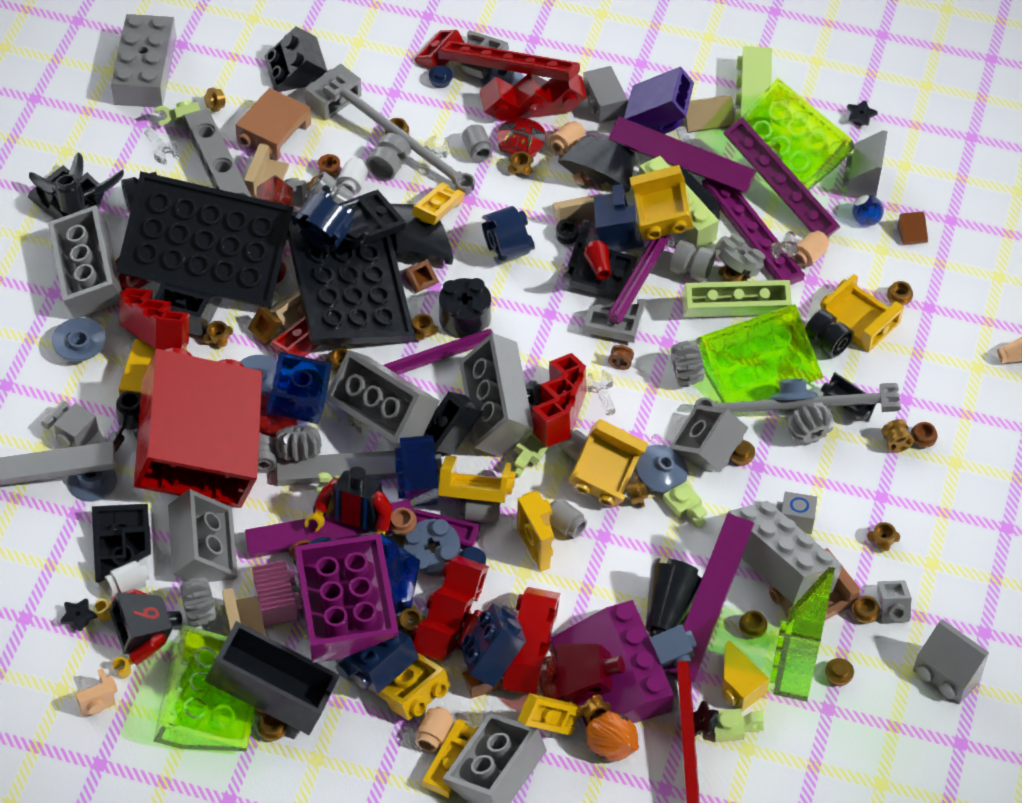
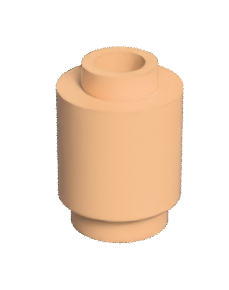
M576 121L567 122L550 137L552 150L564 156L568 152L567 150L574 146L581 137L585 136V129Z
M821 231L807 234L792 249L795 262L804 267L812 266L827 252L830 244L829 239Z
M442 707L427 710L416 732L417 739L415 742L418 747L431 753H435L438 748H441L454 724V720L448 710Z

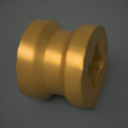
M903 419L892 420L881 429L884 439L888 440V449L893 453L905 451L914 443L912 434L907 432L909 427Z

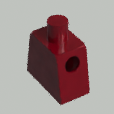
M600 644L556 645L557 696L564 702L570 701L578 704L592 698L594 695L609 693L612 689V675L625 672L623 657H611L610 652Z

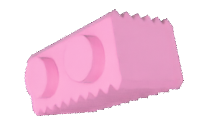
M286 561L252 567L253 581L264 626L268 627L269 625H279L280 623L284 624L285 622L290 623L291 621L298 620L297 610L302 609L299 593H293L292 586H296L293 569H287Z

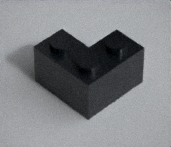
M448 391L442 402L437 406L422 439L435 451L453 455L479 419L483 410L466 395Z

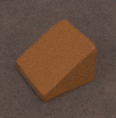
M923 211L899 215L897 227L903 245L928 242L926 218Z
M428 259L402 272L403 277L416 293L439 283Z
M469 670L462 672L471 698L499 690V681L495 687H492L471 676Z

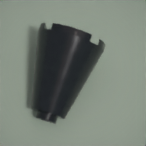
M657 558L652 562L645 626L650 637L682 623L692 606L702 580L697 575L699 569L686 562L668 558L667 563H659L661 558Z

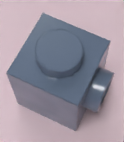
M682 624L650 637L663 669L673 665L677 668V661H687V663H690V658L695 656L692 648L696 647L697 643L691 630L685 632Z

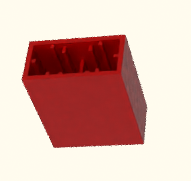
M181 348L156 349L142 379L133 487L181 496L191 489L225 505L242 508L257 480L262 371L246 368L241 362L233 359L213 361L194 357L190 352Z

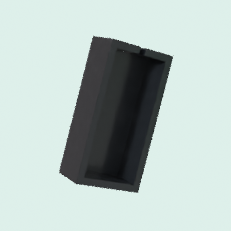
M236 621L204 681L310 735L340 675L318 663H312L311 659Z

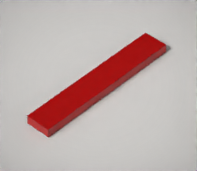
M449 41L438 50L439 59L570 81L580 72V63L455 41Z
M677 661L687 803H700L691 673L687 661Z

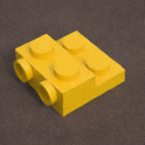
M531 491L518 498L517 531L539 571L542 572L550 568L551 556H553L551 545L554 540V534L550 524L552 508L547 499L543 500L539 491Z
M417 653L419 658L379 694L373 692L387 701L390 710L408 721L414 716L423 715L427 705L436 697H444L448 692V687L451 685L445 669Z

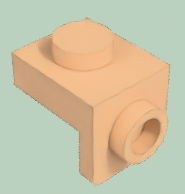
M103 668L97 670L100 684L75 693L82 717L99 714L104 709L116 705L114 693L118 692L116 683L112 675L106 676Z

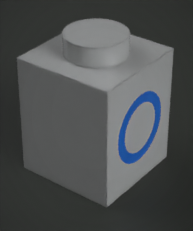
M785 491L783 502L777 501V509L787 518L793 520L806 534H812L818 496Z

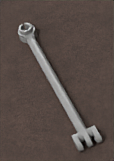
M340 74L336 77V80H332L329 85L323 88L325 95L336 102L339 98L343 97L386 131L403 137L414 152L450 178L452 183L455 184L456 190L465 192V196L474 191L475 178L473 175L460 171L457 172L351 92L352 81Z
M897 383L879 384L880 393L819 396L799 400L772 399L718 403V401L703 397L694 404V407L698 404L725 408L732 413L801 409L802 406H808L810 403H822L826 407L881 403L882 412L901 410L900 402H897L900 400Z

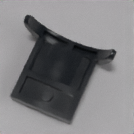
M328 185L322 186V190L331 195L330 187ZM378 189L339 203L340 206L345 205L354 212L352 217L354 225L341 242L348 248H358L405 230L406 221Z
M585 219L581 224L566 271L562 275V284L616 300L635 269L638 257L609 249L611 276L604 280L597 279L584 257L591 224L589 220Z

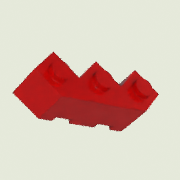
M527 74L514 86L498 77H494L479 90L484 113L501 122L515 118H531L571 112L587 98L582 76L578 74L570 81L553 78L546 81L539 76Z
M127 287L120 294L119 326L154 349L186 348L189 344L190 313L171 311V302L153 300V290Z
M573 353L549 361V381L540 384L541 404L532 407L533 434L546 447L571 438L587 392L586 365Z
M459 555L452 558L450 562L447 561L442 571V577L445 578L443 586L430 594L426 604V608L429 609L428 616L425 620L414 626L410 636L417 653L442 662L452 655L455 649L454 641L456 635L461 633L469 613H471L472 603L474 601L477 602L482 593L489 566Z
M527 587L524 594H519L516 611H519L517 619L522 626L526 643L500 678L503 680L502 689L537 695L541 685L544 662L549 652L553 625L557 619L561 593Z

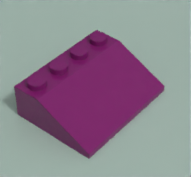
M381 534L295 546L296 566L312 663L342 659L399 636Z
M633 600L606 607L551 637V643L556 655L557 644L597 643L607 649L611 657H623L625 672L612 675L611 691L601 695L603 701L611 705V712H617L629 717L633 723L672 712L673 691ZM586 701L578 703V705L582 706ZM581 716L585 724V727H587L588 723L586 721V717Z

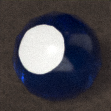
M863 195L855 200L852 207V215L860 225L873 226L881 221L884 215V206L876 196Z

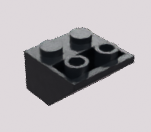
M297 26L264 56L273 89L278 92L307 87L308 84L316 81L327 72L318 38Z
M161 284L153 300L171 302V311L190 313L189 333L203 337L222 298L200 291Z

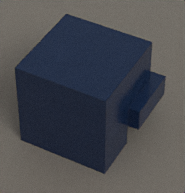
M623 184L612 186L613 193L594 196L595 228L599 240L614 251L644 247L643 238L637 223L635 205L629 206Z

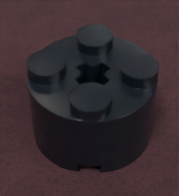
M460 278L444 282L439 294V323L442 329L448 330L456 338H462L480 332L486 327L488 328L491 322V293L485 286L484 281L480 278Z

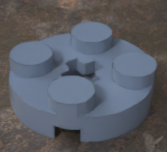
M427 519L417 523L415 529L411 533L406 534L404 542V552L410 566L429 576L442 574L445 563L447 561L450 562L461 551L457 532L443 519ZM430 541L440 544V546L436 547L437 552L431 553L430 550H425L424 548Z

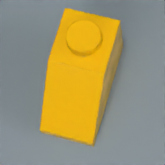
M729 640L725 644L723 656L722 695L730 706H735L737 709L741 708L743 712L767 694L769 678Z

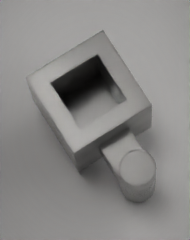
M64 400L41 421V425L47 430L54 425L56 440L64 448L86 445L99 432L96 415L76 403L70 407Z

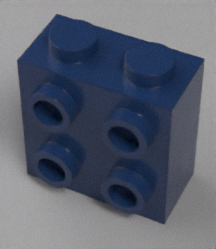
M492 603L488 610H484L480 614L477 626L472 633H468L462 641L461 650L470 675L492 687H495L526 643L522 626L517 619V613L508 606L503 605L500 607Z
M398 631L399 636L345 658L335 660L337 663L335 668L343 678H350L361 688H368L379 694L414 663L419 656L411 637Z

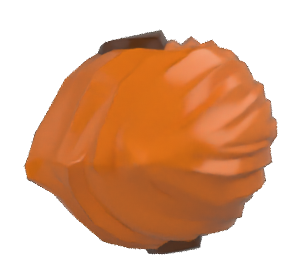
M607 711L593 718L586 727L588 748L604 761H621L639 749L636 726L629 717L620 713Z

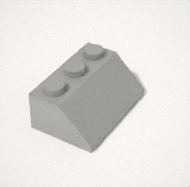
M191 489L168 504L172 575L184 580L205 577L208 582L236 579L238 573L232 507Z
M489 712L442 779L444 783L468 803H511L547 749L538 728L526 726L521 722Z

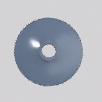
M88 318L67 320L56 328L52 336V345L55 352L63 359L77 362L95 357L103 349L106 341L102 326Z
M664 445L647 446L645 453L639 457L635 466L636 474L641 483L645 482L649 490L659 494H664L687 480L688 471L685 461L675 450Z

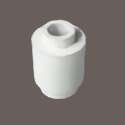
M353 157L346 161L338 177L337 186L342 184L352 191L353 195L358 194L368 175L367 163L358 157Z
M136 561L111 570L110 574L105 576L107 587L113 597L117 593L146 587V580L149 579L144 564L138 565Z

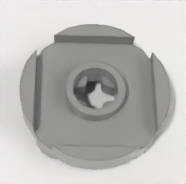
M733 233L730 237H721L714 247L715 251L718 249L721 251L718 255L719 258L737 272L742 273L745 269L750 271L748 276L755 277L764 266L763 260L765 255L758 249L750 248L745 244V240L737 234Z

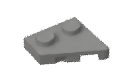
M471 30L467 32V44L509 50V45L506 41ZM462 63L463 73L484 79L490 72V67Z
M637 299V304H631L620 324L610 323L607 317L614 303L589 306L583 325V332L634 343L646 299Z

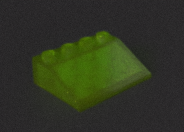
M778 77L742 116L808 190H811L837 168L855 148L853 140Z
M796 304L702 335L694 340L698 347H700L704 363V373L722 403L766 399L771 394L780 392V380L806 379V384L824 378Z
M828 567L792 606L788 620L782 619L770 677V682L775 683L773 695L808 701L835 571L833 567Z
M182 625L173 643L153 742L179 749L247 751L255 707L204 681L227 636Z

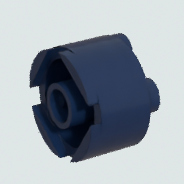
M320 190L317 194L313 193L308 197L293 218L292 223L294 226L298 224L301 227L298 232L310 243L321 249L326 245L331 247L329 251H336L354 225L352 219L354 212L345 205L340 206L333 201L329 193Z
M509 206L482 216L481 219L486 220V222L481 224L484 239L489 251L495 250L497 256L493 258L497 264L528 255L531 250L535 249L534 241L531 235H528L525 227L528 225V220L523 210L518 212L514 206Z

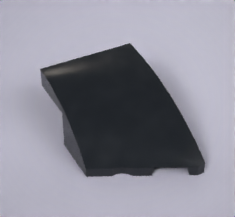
M583 136L574 146L567 150L568 152L558 159V163L573 175L582 171L598 185L607 181L611 186L623 184L625 193L631 189L630 177L633 176L636 153L619 143L603 138Z
M62 165L46 179L56 184V180L60 176L69 174L70 170ZM88 172L82 175L80 181L82 192L84 193L100 184ZM37 186L29 192L27 197L55 220L70 215L60 210L56 192L53 195H49ZM104 193L98 196L91 194L85 197V206L81 210L95 205L99 209Z
M391 204L406 221L405 230L391 235L396 253L415 256L425 260L430 256L442 258L445 264H453L454 258L451 246L440 220L435 225L424 223L420 218L411 215L416 204Z
M148 504L92 506L95 583H100L105 580V576L109 575L111 570L133 561L139 562L151 555Z

